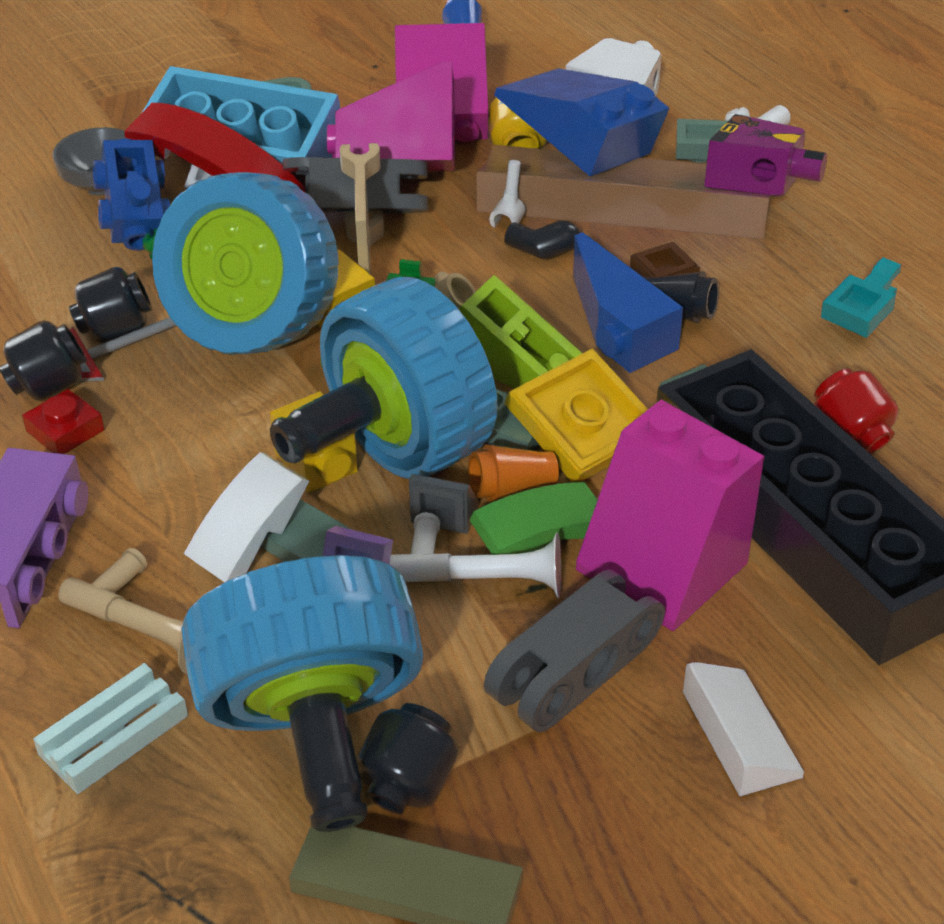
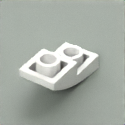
M260 452L241 470L217 499L194 534L184 555L223 582L247 573L267 532L283 533L309 480L268 454Z

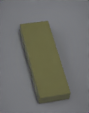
M311 826L289 876L291 892L417 924H510L523 882V867L357 827L332 832H319Z

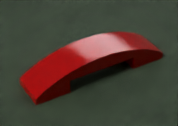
M152 102L124 131V137L127 139L152 140L154 155L162 160H165L171 153H174L212 176L238 172L270 174L278 176L281 180L294 183L300 190L306 193V188L290 172L284 171L283 165L258 145L226 125L190 109L166 103Z

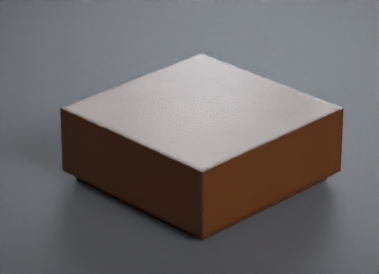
M674 242L630 256V268L642 277H661L700 272V267Z

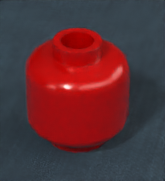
M842 369L825 379L816 389L814 397L817 400L814 405L870 454L883 448L894 437L895 433L891 428L898 418L899 408L896 401L871 372L862 370L852 372L851 369Z

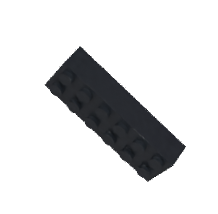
M751 349L658 387L657 402L663 400L764 456L752 539L878 665L944 633V519Z

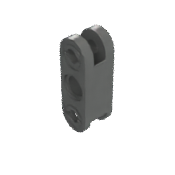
M295 157L283 159L284 171L296 172V175H305L306 193L315 200L317 206L323 212L355 211V180L342 172L340 158ZM380 159V170L366 180L368 213H373V210H381L383 213L427 212L428 196L400 194V179L427 178L428 162L413 159Z
M612 569L604 570L498 653L485 675L483 685L485 692L504 706L512 705L520 700L517 711L519 719L537 732L546 731L631 662L652 642L663 623L665 606L652 596L643 597L637 602L625 594V579Z

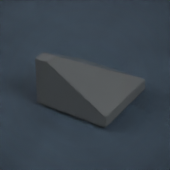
M411 474L409 478L411 523H414V519L418 514L427 512L436 515L440 519V529L468 534L472 525L469 520L473 511L478 509V499L470 485Z

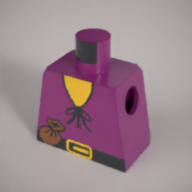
M734 114L709 140L704 187L776 196L784 195L797 178L821 182L826 169L827 153L803 149L805 130L802 128Z

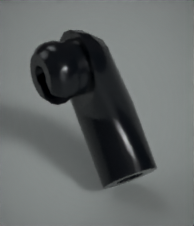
M565 220L553 222L536 230L513 222L506 230L504 242L510 247L540 259L549 260L574 250L575 235L579 234L580 230L573 223Z

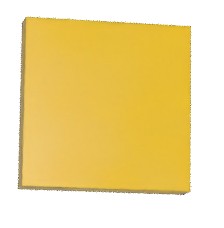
M593 348L509 391L504 403L545 452H554L558 461V467L572 483L582 482L610 466L621 431L648 410Z

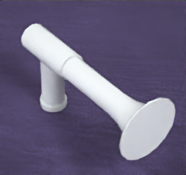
M424 512L418 514L414 519L413 527L415 530L411 553L391 555L389 565L402 575L405 582L523 578L545 583L555 591L557 598L560 597L561 549L558 532L555 533L553 541L544 548L528 553L497 555L434 554L436 536L440 530L441 522L436 515Z

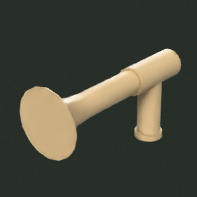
M134 548L126 549L122 557L92 584L75 577H69L61 584L58 596L62 603L108 622H117L167 643L178 652V665L181 671L187 674L182 638L183 621L167 617L124 600L122 596L116 594L132 578L147 568V561L138 550Z

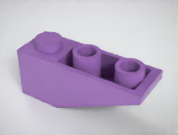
M7 448L0 460V603L8 627L20 628L31 605L37 604L40 601L45 587V578L54 560L62 557L67 544V534L75 518L82 516L86 510L88 486L85 481H81L75 455Z

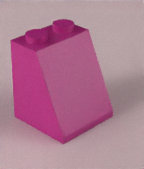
M484 23L395 25L396 83L442 61H452L455 77V140L471 142L479 139H488Z
M442 61L336 110L335 124L327 125L328 154H332L333 158H340L341 145L350 144L351 153L361 155L369 151V143H377L380 147V159L423 160L428 162V172L455 171V77L452 61Z
M663 400L658 401L621 431L576 560V570L592 579L604 570L612 569L625 579V594L637 602L643 597L652 596L665 606V616L662 625L674 632L748 564L764 456Z

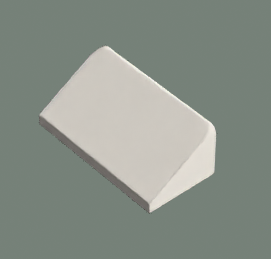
M700 662L686 665L683 694L739 796L803 778L804 771L743 669Z

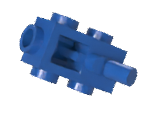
M103 140L101 160H93L95 190H104L106 200H98L100 229H110L112 243H124V246L130 250H144L143 239L148 232L152 236L154 235V229L159 227L165 211L170 206L169 199H161L160 189H164L165 186L163 160H155L152 140Z

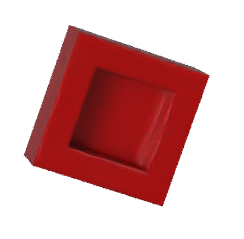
M66 389L22 414L26 432L52 453L66 454L105 430L101 413L70 389Z

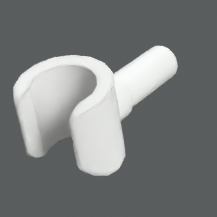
M509 161L503 197L489 218L490 224L494 228H496L503 215H506L511 220V223H520L525 215V205L518 198L517 191L520 161Z

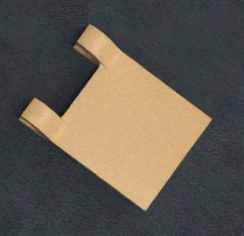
M369 143V151L358 155L351 153L350 144H342L340 147L341 170L355 180V211H347L345 214L346 236L357 244L358 265L371 275L370 247L384 235V216L381 210H373V219L369 221L366 180L380 170V147L377 143Z

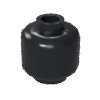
M112 267L76 284L75 299L77 303L69 306L70 314L79 332L82 335L91 332L101 343H106L143 328L147 322L146 313L153 310L149 296L136 272L128 275L120 267Z
M42 320L5 342L3 350L7 363L0 366V372L16 395L26 391L34 400L43 402L78 383L82 377L81 364L87 362V359L77 340L65 324L56 327L55 324Z
M405 703L401 709H389L380 713L376 717L356 756L360 778L369 786L365 796L375 805L395 814H403L406 806L424 808L433 805L444 787L458 754L457 744L450 735L452 727L449 722L436 712L414 703Z

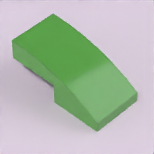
M585 482L548 485L529 489L491 502L473 511L469 521L492 555L528 553L544 548L553 541L556 532L559 534V539H584L598 499Z

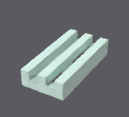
M143 663L34 737L33 740L37 753L78 795L188 716L185 699L177 692L172 695L169 685L161 677L155 680L152 669ZM155 703L157 704V706H155L153 709H151L143 716L135 720L133 723L125 727L126 723L134 719L136 716L144 712L146 709H148ZM99 742H103V744L95 748L93 751L85 755L83 758H81L74 764L71 763L73 760L81 756L83 753L91 749Z

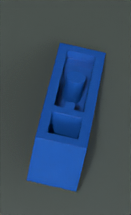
M581 232L575 235L573 278L595 344L602 353L612 358L626 371L632 373L679 350L683 307L585 233Z

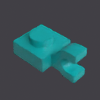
M882 257L864 280L850 274L823 301L821 318L867 338L894 310L897 288L890 285L894 278L899 275L901 264Z

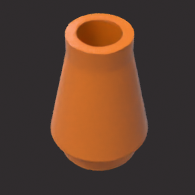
M486 444L482 451L471 452L468 461L470 487L477 498H486L490 503L529 489L555 485L559 476L558 461L552 451L537 452Z

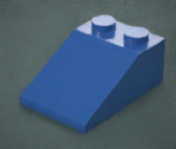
M560 68L497 87L494 94L496 98L588 176H593L650 154L670 109L655 97L654 92L650 88L639 84L637 81Z

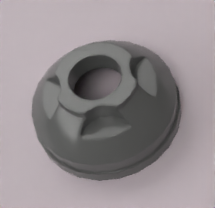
M107 127L90 128L63 138L53 150V160L59 176L69 184L87 190L91 195H105L104 190H95L93 160H101L103 140L127 139L124 137V130Z

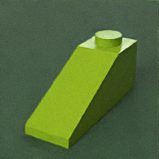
M495 275L486 281L459 308L473 328L485 351L493 378L514 389L583 354Z

